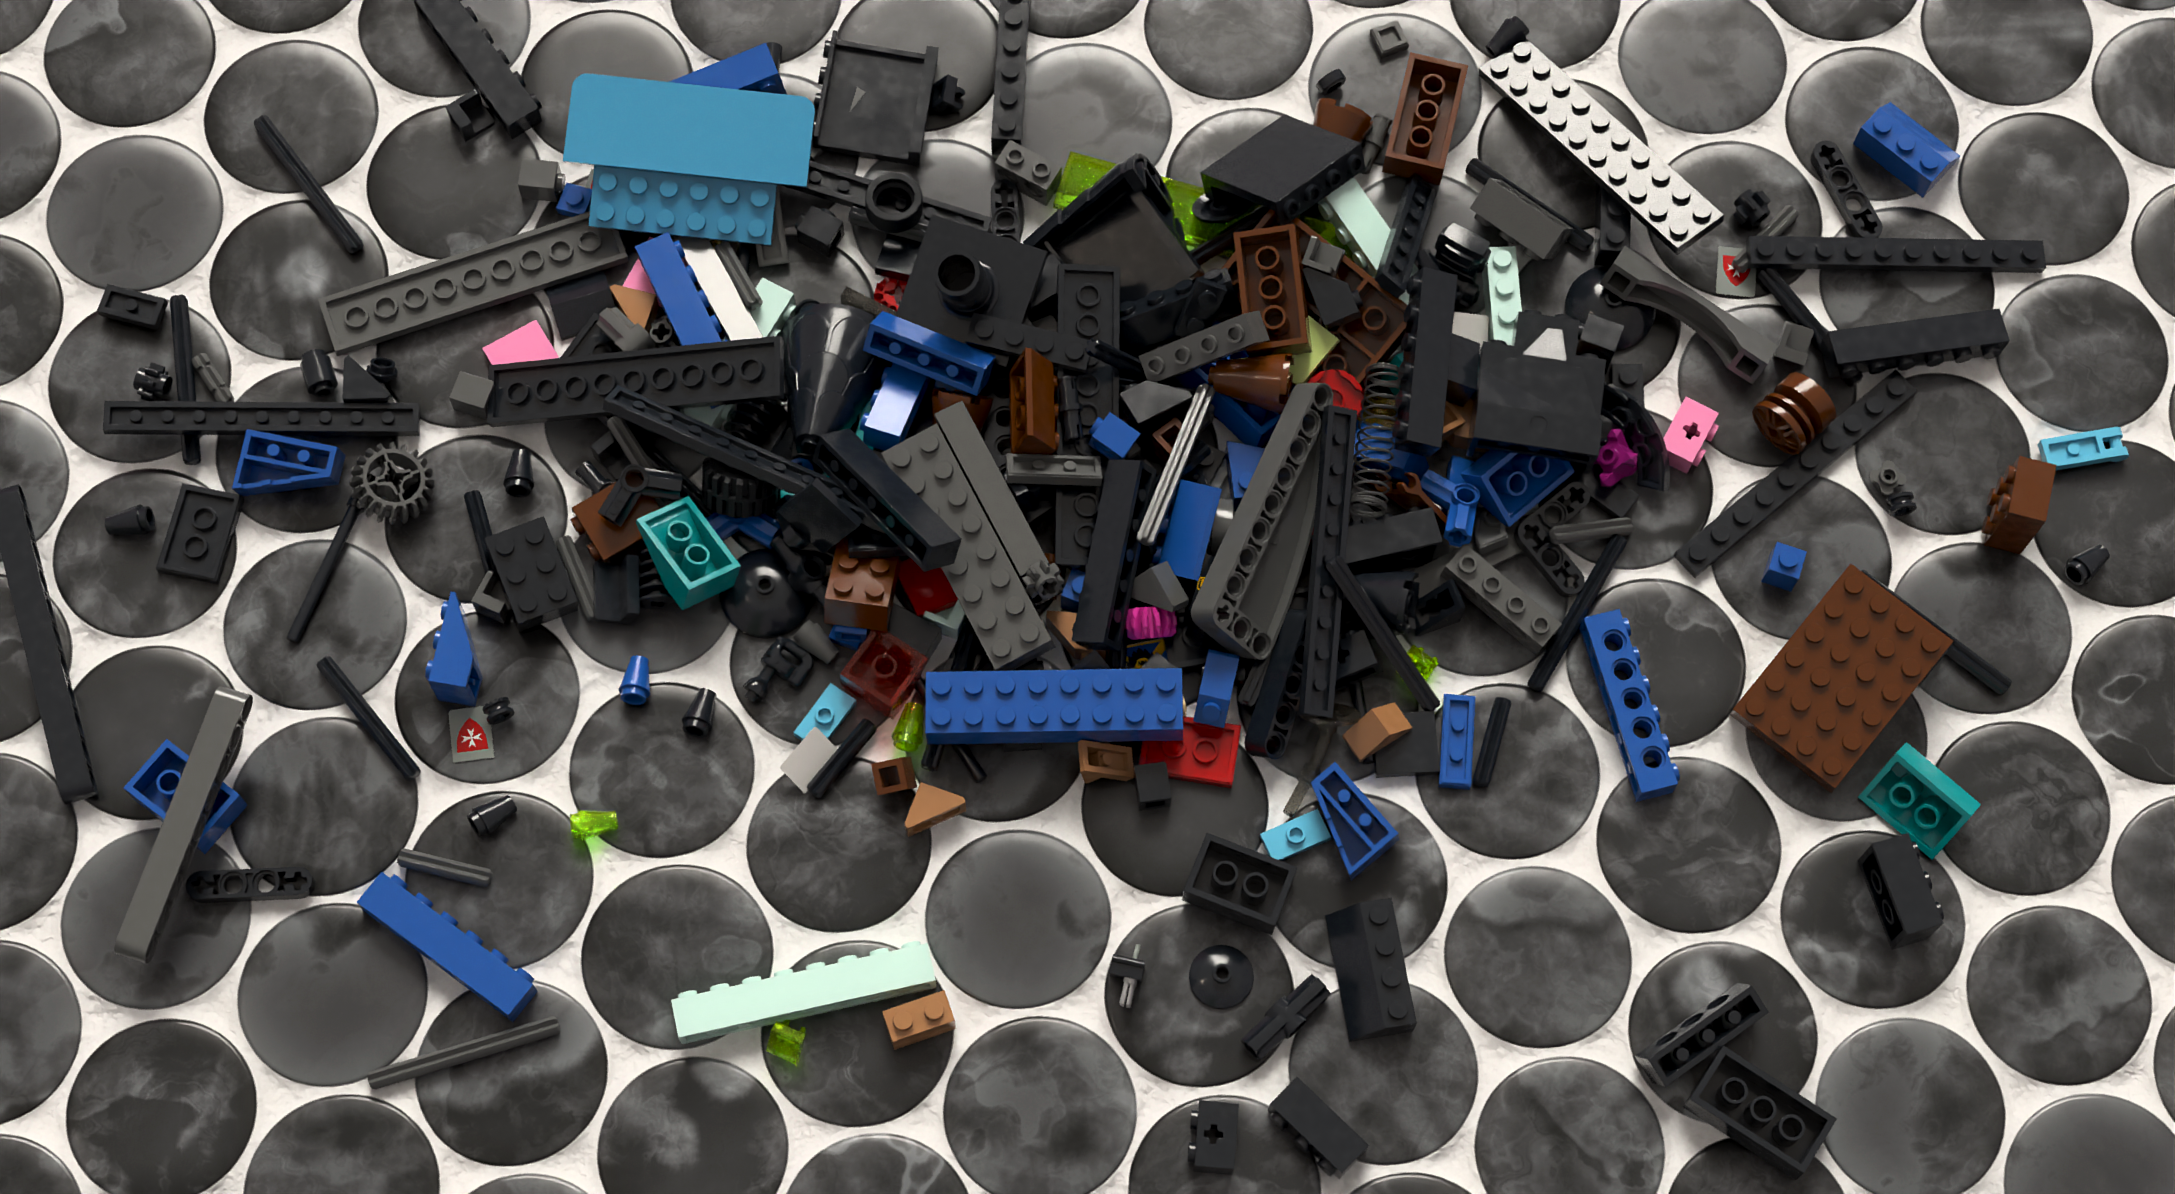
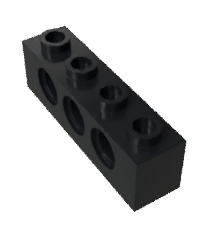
M1736 983L1635 1057L1652 1083L1666 1087L1768 1014L1769 1011L1752 985Z

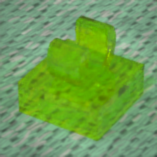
M1413 645L1407 654L1428 682L1439 664L1437 662L1438 658L1435 656L1431 658L1423 652L1424 648H1417Z
M787 1019L782 1024L776 1021L771 1029L766 1051L796 1064L802 1052L806 1028L802 1026L797 1031L789 1027L790 1021Z

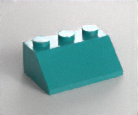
M1907 742L1858 796L1859 799L1902 835L1908 833L1911 841L1916 842L1918 848L1932 860L1981 805Z

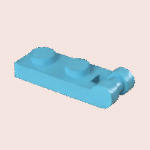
M2120 427L2042 439L2037 444L2042 461L2057 465L2056 470L2108 461L2119 462L2129 457L2127 447L2122 445L2121 438H2123ZM2103 442L2109 443L2110 448L2105 449Z

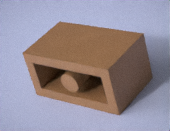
M945 990L882 1011L894 1050L956 1029L955 1019Z

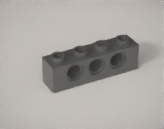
M1260 311L1241 314L1139 356L1147 380L1161 383L1270 339Z
M1466 544L1449 561L1440 575L1447 581L1453 579L1458 591L1535 655L1540 652L1562 625Z

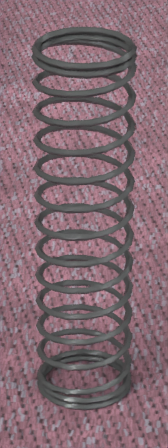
M1374 363L1369 365L1365 371L1366 379L1364 380V386L1366 388L1362 392L1364 399L1361 401L1362 410L1359 415L1361 420L1358 423L1360 431L1357 433L1356 438L1358 442L1355 444L1357 452L1354 454L1353 459L1355 464L1353 465L1354 474L1352 475L1349 509L1350 512L1361 517L1376 518L1383 516L1387 512L1386 503L1388 498L1384 494L1390 491V487L1385 483L1391 480V476L1387 472L1393 469V466L1388 461L1394 458V454L1391 452L1395 445L1392 441L1394 437L1371 436L1365 433L1364 430L1372 428L1389 430L1391 432L1393 430V427L1374 426L1365 421L1369 418L1396 421L1394 418L1397 415L1391 417L1375 415L1366 410L1372 407L1393 409L1398 414L1395 405L1376 404L1368 400V398L1375 396L1396 399L1397 395L1376 393L1369 389L1372 386L1379 385L1395 387L1400 390L1401 380L1399 379L1386 381L1372 377L1375 375L1398 377L1397 374L1377 372L1370 375L1368 373L1375 368H1387L1398 372L1399 367L1390 363ZM1367 380L1373 382L1374 384L1367 386ZM1366 390L1372 393L1367 397L1365 396ZM1367 401L1371 405L1364 407V402ZM1364 411L1371 415L1365 418L1362 417ZM1364 422L1368 427L1362 429L1361 423ZM1360 433H1363L1367 437L1360 440ZM1369 439L1388 441L1392 443V447L1387 449L1371 447L1362 441ZM1362 444L1366 448L1358 450V445ZM1367 450L1383 451L1389 453L1391 458L1385 460L1370 458L1360 452ZM1359 454L1365 459L1357 461V455ZM1365 461L1383 462L1388 464L1390 468L1387 470L1369 469L1359 463ZM1358 465L1364 470L1356 472L1355 467ZM1363 472L1382 473L1388 476V480H1368L1358 474ZM1357 476L1363 481L1354 483V477ZM1361 483L1381 484L1387 490L1383 492L1367 491L1357 485ZM1355 487L1361 492L1353 494L1352 488ZM1360 494L1379 495V496L1384 497V498H1385V501H1383V500H1381V499H1379V498H1377V497H1374V496L1360 495ZM1358 501L1371 506L1381 505L1384 509L1379 512H1364L1355 509L1351 503Z

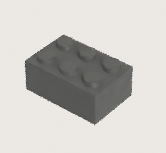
M1489 178L1469 208L1476 213L1474 218L1487 227L1496 226L1501 230L1498 234L1511 244L1521 243L1525 246L1523 252L1536 261H1539V259L1541 261H1544V259L1554 260L1574 231L1572 227L1501 179Z

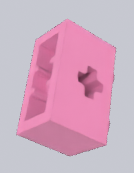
M1685 397L1663 438L1670 466L1686 474L1692 464L1698 467L1706 450L1701 448L1704 441L1711 442L1719 428V425L1714 423L1719 414L1718 412ZM1687 434L1693 436L1691 440L1686 438Z

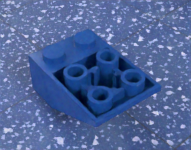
M451 591L449 600L444 601L441 608L443 624L441 631L437 630L435 633L433 649H436L433 661L429 660L427 663L425 677L428 679L431 689H433L438 700L475 707L482 674L465 612L456 592Z

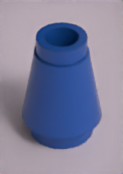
M636 655L630 658L619 687L621 700L628 704H644L646 698L650 696L649 660L644 656Z

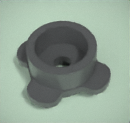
M1890 460L1884 461L1882 467L1878 470H1872L1869 474L1870 481L1873 482L1874 487L1883 495H1891L1897 486H1903L1906 483V476L1903 473H1899L1895 468L1894 462ZM1885 476H1889L1890 480H1886Z

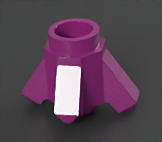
M1621 429L1610 430L1607 436L1608 443L1599 450V456L1595 461V464H1599L1603 469V473L1599 475L1601 486L1611 487L1623 477L1633 475L1637 470L1638 454L1628 447Z

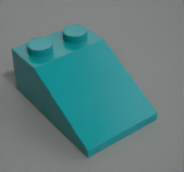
M689 496L636 519V525L665 588L682 610L734 586L741 565Z

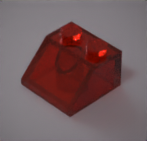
M872 630L840 673L841 686L889 718L894 719L911 696L929 658L889 632Z

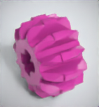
M1156 606L1128 609L1125 624L1127 637L1131 640L1172 637L1176 634L1177 616H1175V611L1170 612Z

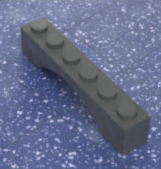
M1624 246L1599 283L1624 301L1637 302L1654 307L1682 321L1711 345L1729 370L1752 385L1768 365L1778 345L1627 246Z

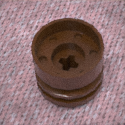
M1797 372L1790 373L1776 386L1774 393L1767 394L1764 400L1759 402L1752 411L1753 419L1765 438L1781 451L1791 455L1799 454L1804 450L1805 446L1813 441L1815 434H1820L1837 416L1836 408L1825 390L1811 378Z

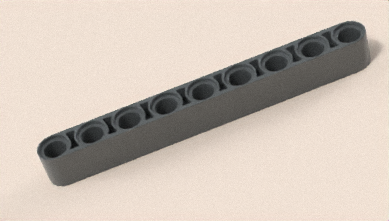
M219 686L215 691L118 933L114 946V953L116 955L145 964L150 963L250 714L253 703L252 695Z

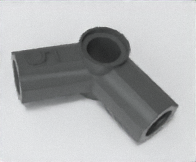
M617 307L606 308L599 314L597 326L603 334L614 342L619 352L655 348L654 345L656 343L649 333L640 324L631 322Z

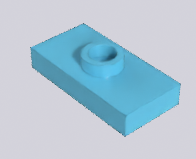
M830 683L796 728L794 736L802 741L814 727H817L830 740L856 705V699Z
M1318 809L1265 831L1259 836L1268 856L1280 861L1331 840V835Z

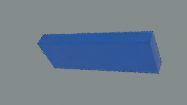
M1443 695L1438 787L1467 790L1471 788L1475 696Z

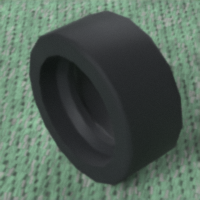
M887 173L878 176L868 186L865 194L866 214L869 221L877 229L887 233L907 231L916 225L922 216V192L919 185L911 177L902 173ZM888 192H901L911 198L912 206L900 214H887L877 208L876 200Z

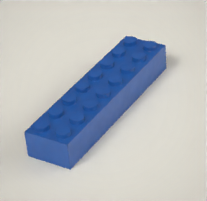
M1182 668L926 672L925 734L927 744L1078 742L1080 740L1093 742L1183 741Z

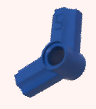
M1428 470L1423 475L1420 484L1422 491L1434 503L1447 510L1443 538L1449 542V545L1457 547L1470 544L1476 509L1480 499L1478 488L1469 483L1455 484L1439 474Z
M715 512L706 518L722 541L736 532H742L771 550L770 543L782 534L779 522L767 514L735 519Z

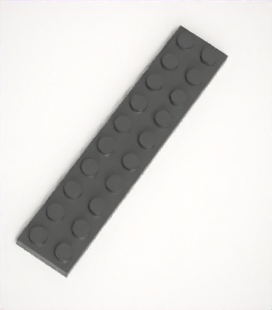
M589 211L319 298L318 301L337 356H341L544 290L550 286L627 263L629 260L619 231L589 227Z

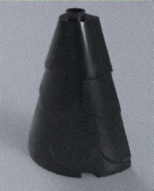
M1134 153L1123 162L1114 166L1092 186L1081 192L1065 208H1059L1023 241V244L1048 252L1049 250L1044 244L1046 240L1053 243L1122 187L1120 181L1125 178L1135 194L1143 190L1146 191L1187 247L1180 217L1175 218V212L1171 206L1174 203L1156 168L1141 153Z
M821 303L802 308L798 315L790 316L785 322L781 337L784 339V386L788 398V416L797 453L814 455L820 435L851 428L857 421L856 416L870 401L874 391L881 384L885 367L891 368L893 362L863 351L869 326L873 321L874 315L853 306Z

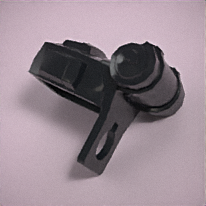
M1452 223L1450 226L1445 227L1437 238L1434 247L1437 250L1435 258L1446 273L1458 275L1457 287L1463 294V297L1455 302V305L1458 306L1460 304L1469 309L1478 301L1480 295V286L1475 281L1477 274L1482 273L1488 264L1491 254L1489 249L1490 242L1474 232ZM1420 264L1417 265L1418 270H1420L1422 267Z

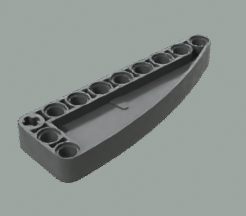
M1298 383L1293 388L1192 605L1191 617L1193 622L1231 654L1238 655L1240 658L1263 660L1269 656L1286 617L1302 571L1314 527L1324 407L1333 405V392L1326 383Z

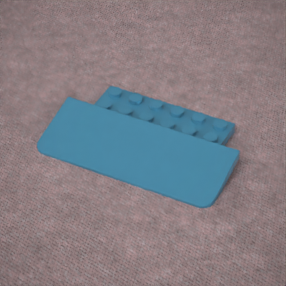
M586 73L578 76L572 84L563 162L594 165L589 227L653 234L669 232L672 236L771 246L777 185L807 188L815 108L813 103L803 96Z

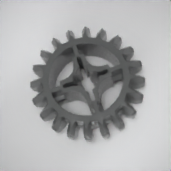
M394 442L389 444L388 449H385L381 443L378 444L376 452L368 448L365 452V457L360 455L357 458L356 464L358 466L352 467L351 474L353 477L349 481V486L354 488L351 492L352 498L359 499L357 501L358 509L367 507L366 516L370 517L374 513L377 514L378 523L382 522L384 517L389 518L391 525L395 524L397 517H399L403 524L408 521L409 515L416 519L419 516V510H426L428 507L427 501L432 500L434 495L431 490L434 489L435 480L430 479L433 475L432 468H425L428 462L427 459L417 460L418 450L412 451L410 454L407 452L406 444L402 445L401 450L396 449ZM381 467L380 476L376 477L374 481L368 482V474L375 468ZM416 484L417 492L411 498L404 500V490Z

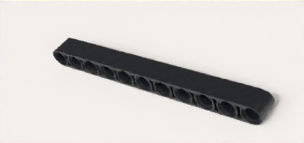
M19 484L0 489V552L58 789L64 804L67 805L97 796L98 789L27 502Z

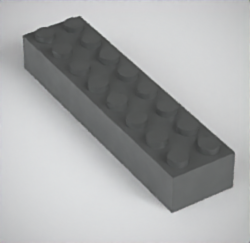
M937 423L882 452L881 454L888 467L962 538L954 564L941 568L995 671H1013L1056 648Z

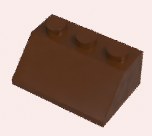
M1025 348L1009 371L1011 453L1052 455L1059 447V433L1055 432V422L1059 414L1058 404L1054 403V394L1058 387V377L1053 373V363L1032 348Z

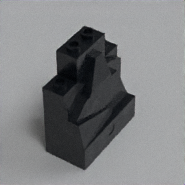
M1537 310L1518 311L1514 321L1512 345H1507L1502 340L1483 341L1479 353L1477 390L1473 398L1466 456L1472 457L1477 447L1583 463V473H1590L1599 456L1603 420H1600L1606 360L1599 359L1597 355L1584 353L1580 356L1576 355L1580 320H1574L1571 316L1565 314L1547 316L1542 315Z

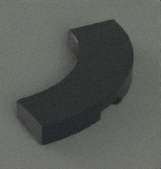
M1604 382L1600 415L1614 422L1630 437L1634 445L1632 449L1634 453L1638 454L1637 485L1663 492L1669 491V458L1664 439L1655 420L1648 410L1631 394L1613 384Z

